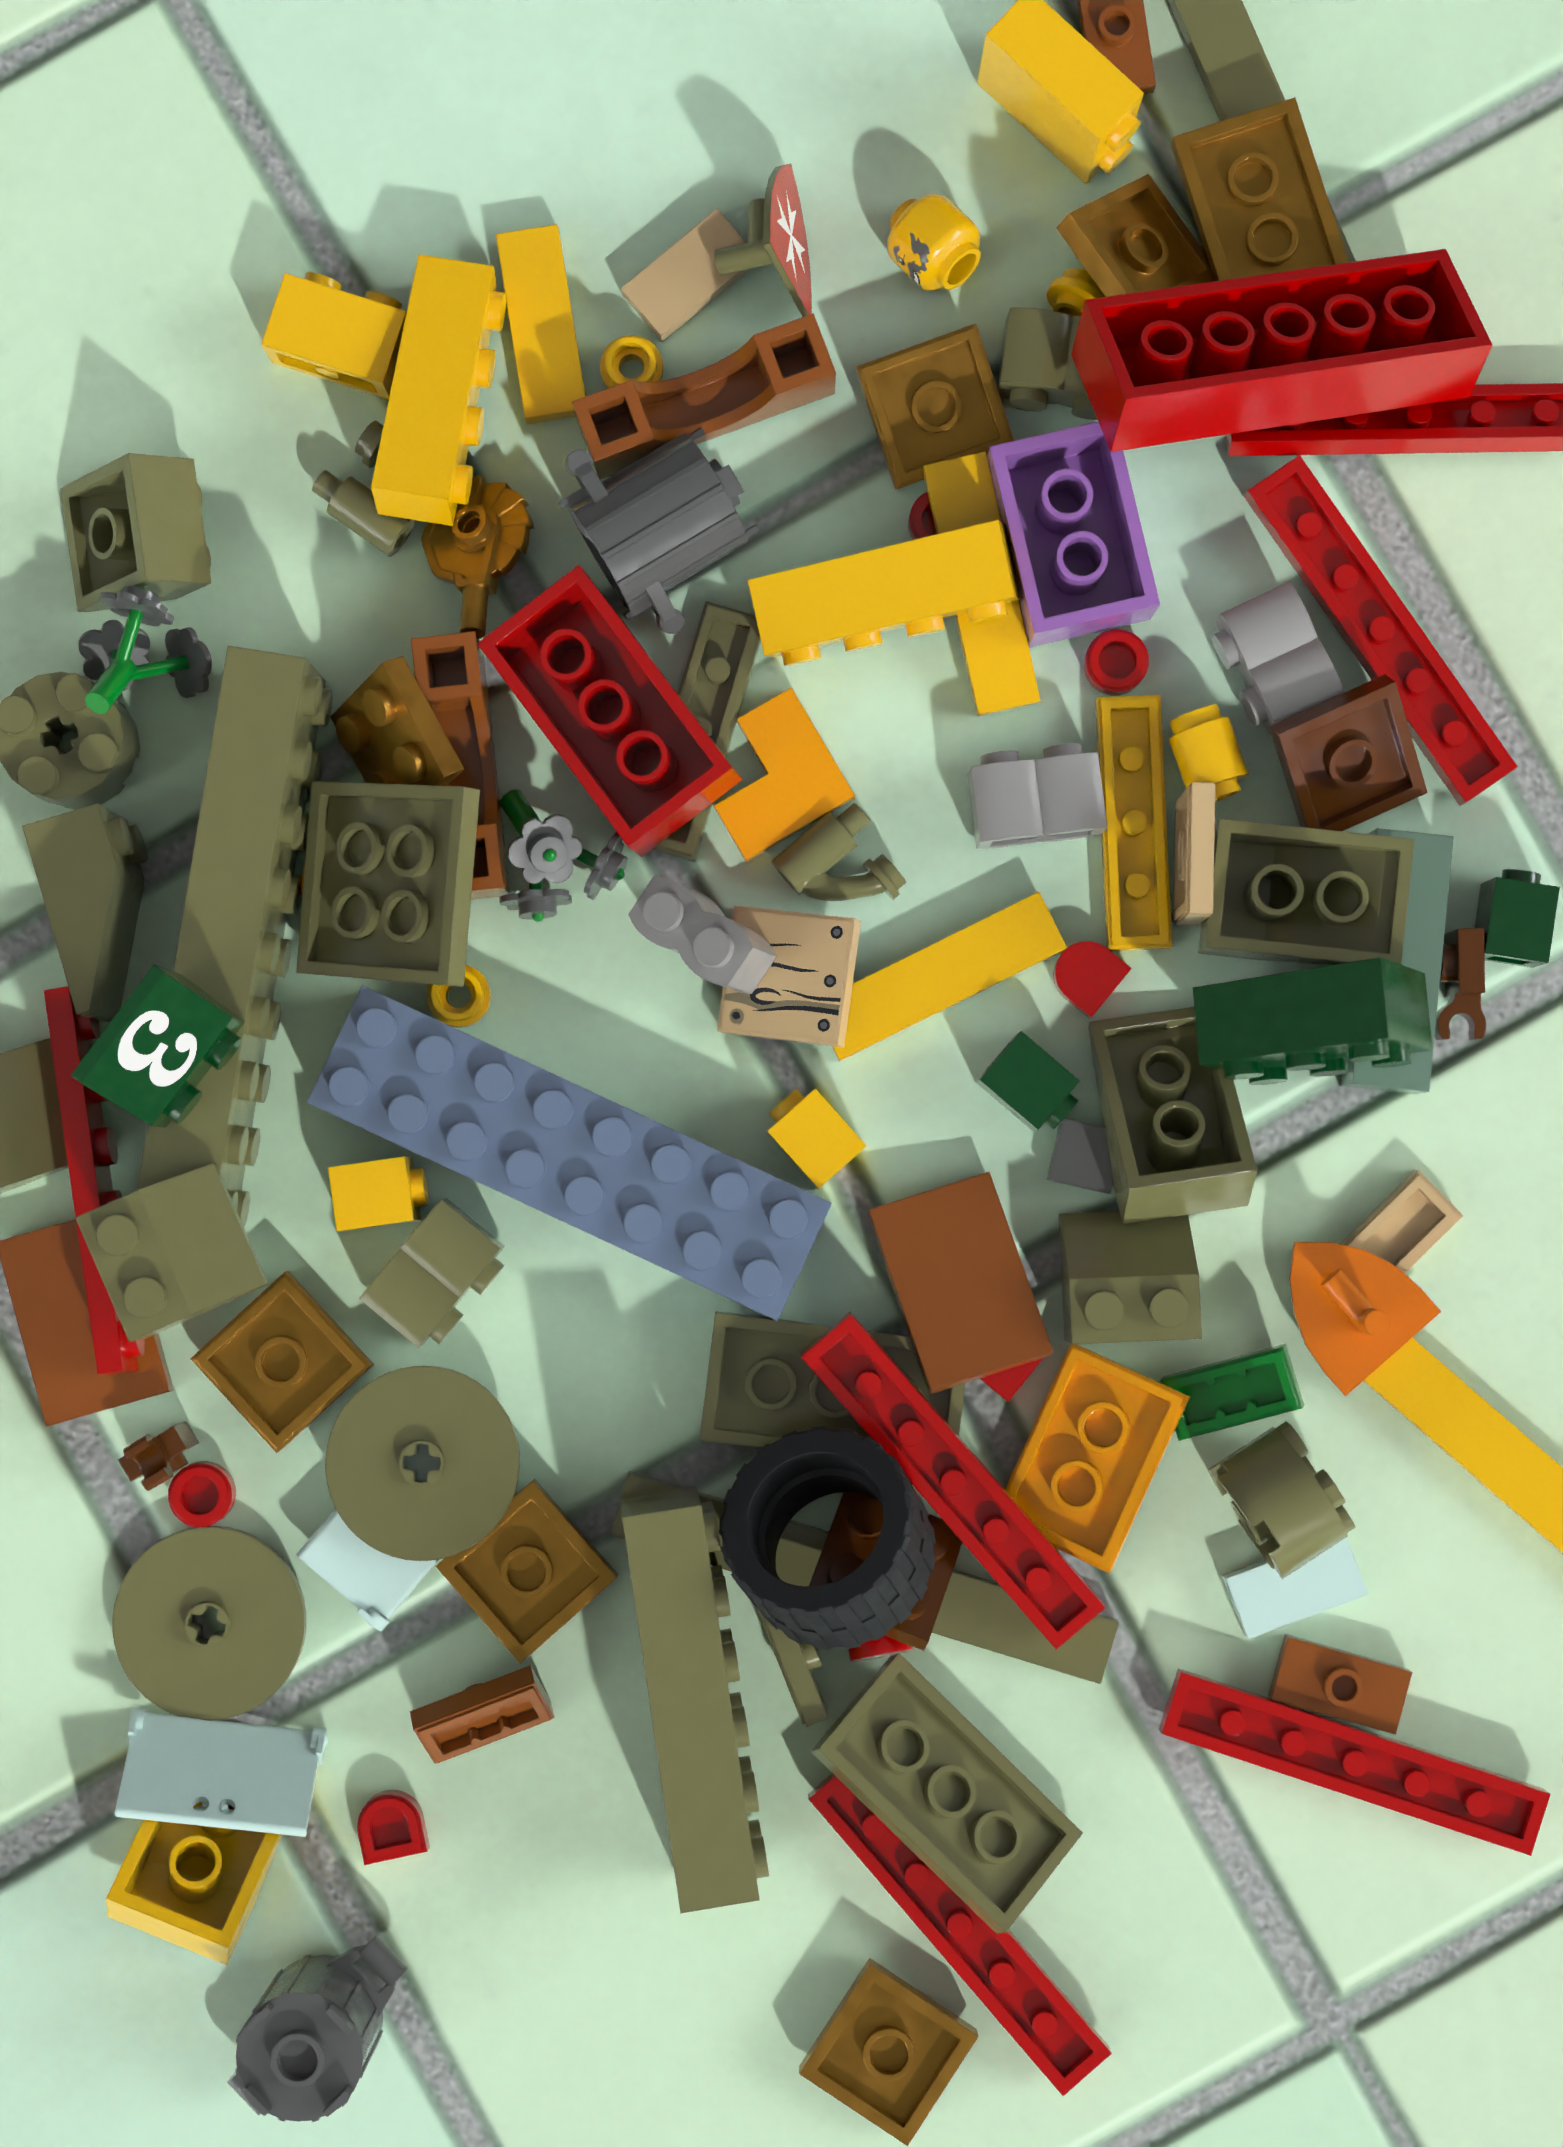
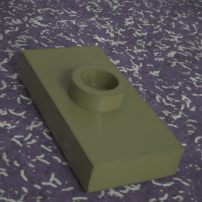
M757 1609L802 1724H806L809 1727L828 1719L827 1706L812 1671L823 1666L817 1648L811 1644L804 1642L800 1644L789 1639L782 1630H776Z

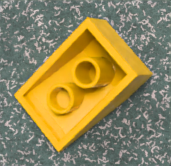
M202 1802L196 1803L193 1808L202 1806ZM228 1805V1808L234 1811V1807ZM143 1820L106 1897L107 1916L228 1965L254 1907L282 1834Z

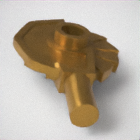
M481 475L472 478L468 504H457L453 526L428 522L421 537L422 546L433 574L441 581L456 585V588L463 594L460 633L475 631L479 639L483 638L486 632L488 595L496 594L500 575L503 574L506 577L517 563L521 553L526 555L530 539V529H534L532 517L526 508L529 503L519 493L512 490L507 483L494 482L484 484L485 479Z

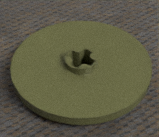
M412 1366L401 1368L381 1375L366 1384L341 1410L333 1425L327 1444L325 1458L327 1486L333 1504L344 1523L359 1539L381 1553L404 1560L431 1561L443 1559L465 1551L480 1542L498 1525L507 1512L519 1480L520 1451L518 1439L504 1407L487 1388L476 1380L460 1372L442 1367ZM419 1444L429 1445V1455L440 1457V1469L430 1471L426 1482L417 1480L418 1474L416 1470L406 1468L407 1456L416 1455L419 1450Z
M207 1526L189 1528L174 1533L154 1544L135 1561L127 1572L117 1593L113 1610L112 1629L114 1645L118 1659L129 1680L145 1698L156 1706L181 1717L208 1721L228 1719L244 1714L263 1704L279 1690L293 1672L305 1641V1601L297 1578L289 1565L271 1546L261 1539L230 1527ZM210 1607H214L218 1610L217 1621L226 1625L225 1631H217L209 1639L201 1636L203 1626L194 1621V1616L202 1615Z

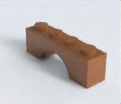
M812 313L753 335L746 344L731 355L698 371L656 382H640L632 379L572 401L587 450L592 457L594 469L601 480L616 474L683 433L688 435L700 427L703 428L706 434L694 440L697 445L835 394L836 371L815 315Z
M475 631L411 638L415 679L464 767V770L447 786L468 787L480 790L471 900L510 894L483 651L477 645L480 639Z

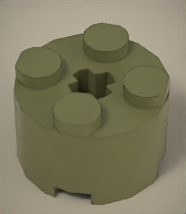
M61 671L37 675L17 687L10 696L3 699L0 703V762L10 778L36 797L48 803L74 810L97 803L101 805L118 795L126 786L123 783L132 772L135 756L138 758L140 753L137 725L124 704L116 700L107 713L98 714L93 712L86 705L85 696L95 683L87 677L76 673ZM72 730L78 734V738L69 740L73 749L65 753L59 749V742L63 740L62 736L66 732Z
M1287 1421L1276 1428H1270L1208 1469L1220 1494L1223 1496L1228 1493L1233 1501L1230 1503L1239 1517V1524L1272 1569H1276L1281 1579H1284L1348 1537L1347 1533L1356 1528L1342 1505L1346 1501L1336 1484L1324 1469L1316 1473L1305 1456L1309 1454L1305 1444Z

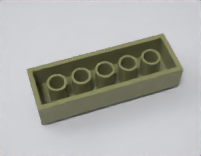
M696 1486L620 1497L680 1914L759 1901L757 1878L769 1877L759 1819L748 1821L747 1813L759 1811V1803L750 1756H738L737 1748L750 1746L741 1694L740 1692L729 1694L728 1683L740 1681V1674L731 1628L720 1630L718 1618L731 1616L722 1565L710 1566L709 1552L721 1550L717 1518L712 1501L701 1502Z

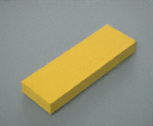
M558 224L496 234L526 423L532 424L576 417L572 401L586 397Z

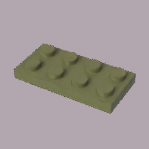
M715 1312L699 1440L762 1448L767 1443L770 1445L782 1438V1435L795 1430L797 1432L810 1430L811 1427L827 1426L828 1429H840L842 1427L854 1430L862 1437H870L801 1358V1353L832 1326L780 1319L776 1321L771 1318ZM868 1331L959 1436L965 1383L929 1395L910 1337L908 1335Z
M900 1653L888 1658L810 1751L995 1933H1006L1083 1834L1071 1820Z

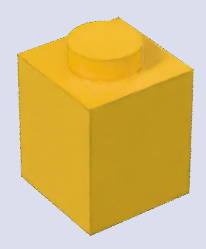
M816 1088L806 1097L798 1089H795L768 1113L776 1122L767 1131L768 1134L817 1189L823 1186L866 1147L865 1143Z
M403 1156L328 1167L336 1231L421 1220L420 1207L429 1205L426 1173L424 1168L414 1169L413 1157Z

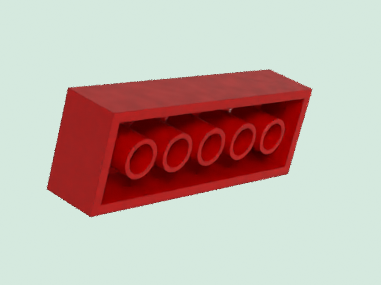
M1440 249L1086 299L1071 355L1110 452L1469 398L1493 344L1447 250Z

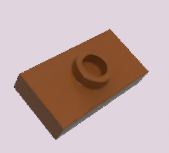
M1076 0L1081 35L1143 91L1144 94L1153 93L1156 81L1143 0Z
M1285 1634L1268 1696L1275 1701L1396 1735L1413 1672L1407 1668Z
M531 1665L488 1682L471 1685L462 1692L410 1711L413 1730L435 1764L555 1718L551 1701Z

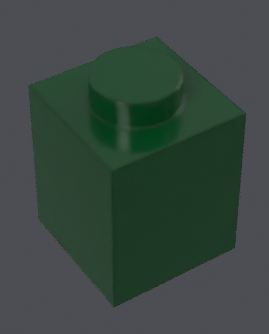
M1517 869L1502 870L1501 878L1495 877L1481 883L1474 928H1484L1485 961L1529 968L1549 963L1560 887L1540 884L1541 874Z
M1022 1031L1012 1038L976 1080L980 1087L1032 1131L1039 1130L1045 1122L1055 1129L1079 1101L1070 1092L1080 1080Z

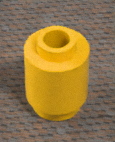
M1218 705L1205 706L1171 720L1169 723L1174 736L1169 738V742L1185 787L1187 788L1192 782L1215 783V802L1241 792L1238 781L1247 777L1249 772L1229 717L1221 716Z

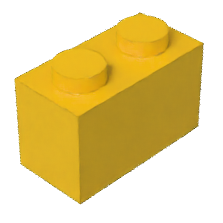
M307 272L303 279L284 273L261 343L271 362L389 400L407 313L401 309L402 304L388 295L375 291H367L364 297L341 291L342 285L339 282L322 274Z

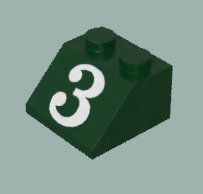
M153 964L72 1072L71 1076L151 1126L166 1128L171 1120L179 1124L191 1113L200 1100L202 1092L196 1087L209 1069L214 1067L216 1070H220L238 1050L242 1038L236 1033L245 1021L183 975Z

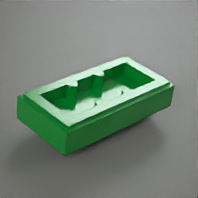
M1286 1343L1170 1374L1160 1379L1162 1384L1190 1396L1175 1429L1178 1441L1295 1411L1304 1407Z

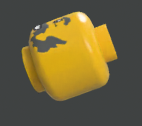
M929 194L920 197L918 200L909 199L902 203L893 213L889 224L891 231L887 239L888 255L920 288L928 291H938L943 288L952 290L963 284L973 274L981 258V252L979 251L980 231L975 223L946 196Z

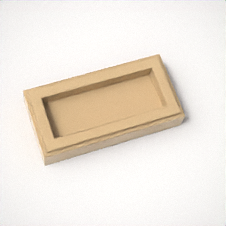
M717 208L621 288L622 296L663 342L750 270L746 269L720 275L714 257L716 249L746 243V241Z
M1413 1170L1340 1244L1366 1250L1395 1265L1405 1274L1463 1215L1419 1170Z

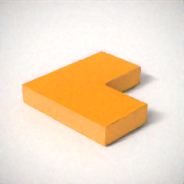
M792 688L737 719V724L767 775L715 804L714 809L745 862H748L820 820L828 812L832 813L855 799V795Z

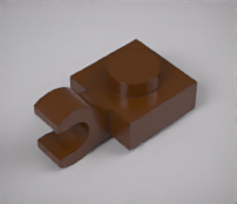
M1460 928L1444 934L1440 982H1445V997H1449V1000L1445 1006L1437 1011L1436 1040L1450 1039L1449 1024L1455 1015H1460L1467 1020L1469 1024V1040L1483 1039L1486 1032V1019L1481 1009V994L1485 993L1484 928Z
M186 1421L169 1428L156 1437H152L149 1434L125 1447L123 1449L124 1456L119 1458L118 1461L130 1482L144 1476L141 1483L144 1489L150 1491L172 1478L174 1472L189 1464L183 1453L199 1444V1441Z

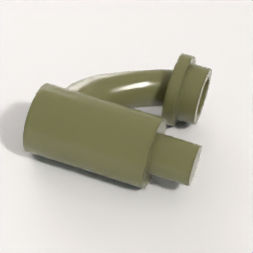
M376 420L366 427L355 446V452L363 457L362 463L369 468H373L376 465L383 425ZM324 470L313 484L312 491L329 503L327 513L389 557L395 555L400 550L413 530L414 520L379 515L376 510L372 490L352 476L343 482L327 470Z
M855 803L837 818L828 812L771 861L778 873L798 895L804 893L811 898L823 901H845L874 896L883 892L894 900L900 895L898 890L906 884L901 873L883 854L874 861L868 859L863 863L868 872L864 875L835 877L826 873L857 847L853 837L870 823L869 818Z

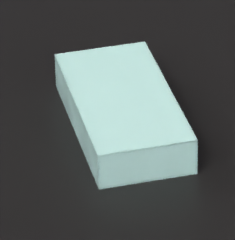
M1347 1537L1284 1579H1281L1276 1569H1272L1266 1560L1222 1575L1244 1636L1248 1639L1369 1595Z

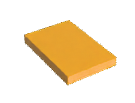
M1070 1344L1005 1490L1057 1549L1107 1573H1111L1190 1396L1082 1346Z

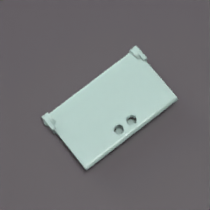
M419 1444L418 1453L406 1458V1468L416 1470L418 1474L417 1480L422 1482L427 1481V1475L430 1471L440 1469L441 1465L440 1457L429 1455V1445ZM336 1509L296 1554L299 1559L358 1608L357 1613L371 1627L379 1631L384 1630L390 1623V1616L439 1561V1559L431 1561L404 1560L379 1552L359 1539L344 1523Z
M133 1708L128 1721L129 1747L116 1803L115 1817L306 1837L318 1765H322L324 1748L328 1744L326 1728L314 1727L313 1731L220 1720L208 1721L175 1715L147 1713V1709ZM202 1802V1806L193 1808L196 1803ZM228 1805L234 1807V1811L232 1809H229Z

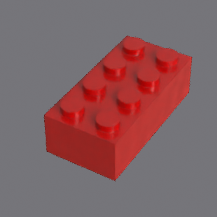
M577 565L477 643L626 845L639 856L643 857L743 780L580 565Z

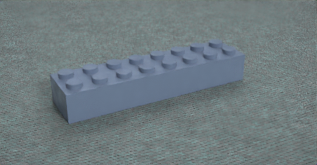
M363 985L307 1103L776 1321H778L832 1204Z

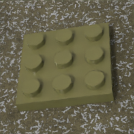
M312 781L296 973L464 987L480 790L459 786Z

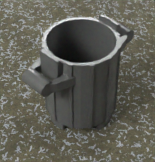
M701 427L688 435L686 433L681 434L602 482L592 468L593 460L591 455L585 450L578 449L572 451L567 455L564 466L566 471L576 478L581 489L557 502L560 508L568 507L593 557L623 605L627 608V611L622 613L625 619L630 620L651 607L656 615L655 622L657 627L668 634H675L682 630L685 619L683 614L673 607L666 591L748 543V538L760 532L758 524L746 530L744 529L735 509L740 504L738 495L742 494L744 490L729 464L722 468L716 459L708 462L694 442V440L706 434Z
M375 1935L366 1945L353 1947L341 1955L311 1956L309 1954L304 1956L303 1959L293 1962L285 1969H281L271 1981L237 2036V2068L227 2083L257 2115L262 2114L265 2116L269 2113L283 2122L285 2120L297 2122L312 2120V2122L319 2121L323 2116L328 2117L348 2102L359 2079L363 2077L382 2037L383 2009L395 1990L396 1981L406 1972L408 1967Z

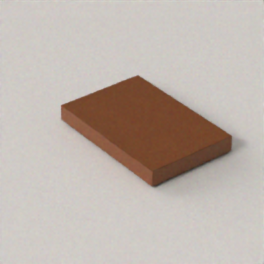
M990 1172L868 1210L867 1215L929 1395L1051 1356L1053 1349Z
M76 1219L0 1240V1260L46 1427L174 1390L159 1333L144 1339V1355L137 1356L139 1371L119 1375H97Z

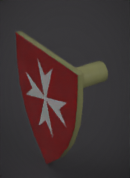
M790 163L775 167L768 179L765 199H754L749 203L748 242L716 249L714 257L720 275L774 264L799 312L804 317L812 314L811 272L801 202L792 164Z

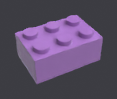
M1099 422L990 446L987 459L1001 522L1004 524L1029 648L1151 620L1160 606V601L1124 452H1110Z

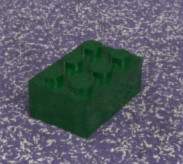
M1381 957L1192 987L1199 1064L1223 1070L1224 1079H1249L1250 1085L1277 1084L1288 1081L1287 1071L1309 1070L1310 1076L1320 1077L1348 1073V1062L1371 1061L1374 1068L1398 1067L1412 1063L1411 1053L1433 1050L1425 973Z

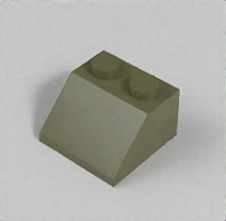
M127 453L60 488L78 612L110 609L111 607L99 601L101 592L117 594L122 592L125 586L145 588L158 595L161 601L178 599L211 584V556L205 541L201 513L202 493L197 483L194 459Z
M216 1163L136 1190L76 1217V1221L129 1342L149 1338L268 1285Z
M1120 1211L1059 1214L1064 1340L1070 1344L1202 1339L1199 1272L1188 1215L1122 1224Z

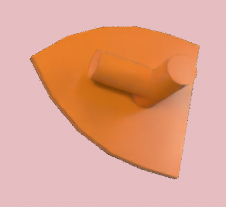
M1334 1242L1293 1243L1289 1277L1293 1314L1305 1346L1322 1371L1344 1396H1347L1441 1313V1310L1426 1293L1398 1267L1366 1250Z

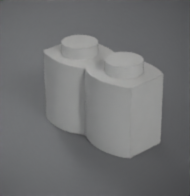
M1291 581L1221 613L1217 619L1216 625L1219 632L1212 635L1215 650L1225 668L1230 669L1235 666L1243 678L1246 689L1240 691L1239 695L1243 708L1254 726L1263 723L1271 735L1269 726L1345 692L1336 669L1324 646L1318 639L1311 618Z
M1071 743L1047 747L1043 749L1044 758L1035 760H1019L1018 751L1012 750L992 752L980 756L981 765L972 766L967 774L976 849L1000 848L1102 835L1107 829L1098 752L1082 753L1081 744Z
M653 876L628 914L635 928L645 938L656 945L679 953L685 964L696 975L706 981L736 992L752 994L776 959L773 948L762 935L748 926L725 917L721 909L709 897L668 878Z

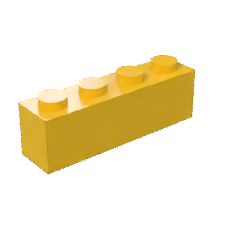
M418 254L371 484L376 510L379 515L453 526L457 504L467 505L469 502L473 468L472 466L465 465L469 445L479 446L483 432L484 408L477 407L480 387L490 389L494 376L495 350L488 349L491 331L502 330L506 313V293L497 291L494 266Z
M999 520L748 580L764 656H782L784 666L820 659L819 647L838 642H844L846 652L883 644L881 632L902 627L906 628L907 637L941 631L945 629L943 618L968 612L970 623L1001 617L1008 614L1005 603L1020 600L1005 527Z

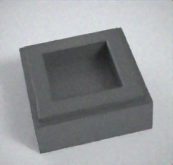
M1064 1118L1058 1126L1046 1180L1111 1194L1114 1180L1106 1128Z

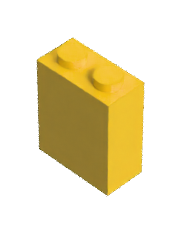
M1018 0L986 33L977 84L1085 184L1101 169L1107 175L1112 173L1133 148V144L1129 139L1141 124V121L1136 116L1144 92L1044 0Z

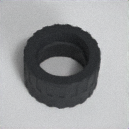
M818 1426L801 1432L795 1430L782 1435V1438L770 1445L767 1443L756 1452L757 1455L748 1464L745 1463L735 1475L737 1478L731 1489L727 1490L723 1501L724 1511L719 1521V1534L722 1536L723 1543L721 1551L725 1563L732 1570L731 1576L764 1618L776 1630H782L789 1639L797 1643L811 1644L817 1649L831 1650L834 1647L850 1649L860 1647L861 1643L872 1639L876 1641L889 1634L888 1631L898 1623L902 1624L912 1614L911 1610L918 1600H922L928 1588L927 1582L930 1573H933L936 1559L933 1554V1544L936 1543L934 1528L927 1518L929 1514L899 1463L892 1454L888 1455L881 1444L872 1438L862 1437L856 1431L842 1427L840 1429H828L827 1426ZM840 1492L861 1493L871 1496L880 1502L883 1507V1524L879 1539L868 1558L855 1571L838 1581L821 1586H798L786 1583L780 1579L776 1573L778 1543L787 1524L804 1506L820 1497Z

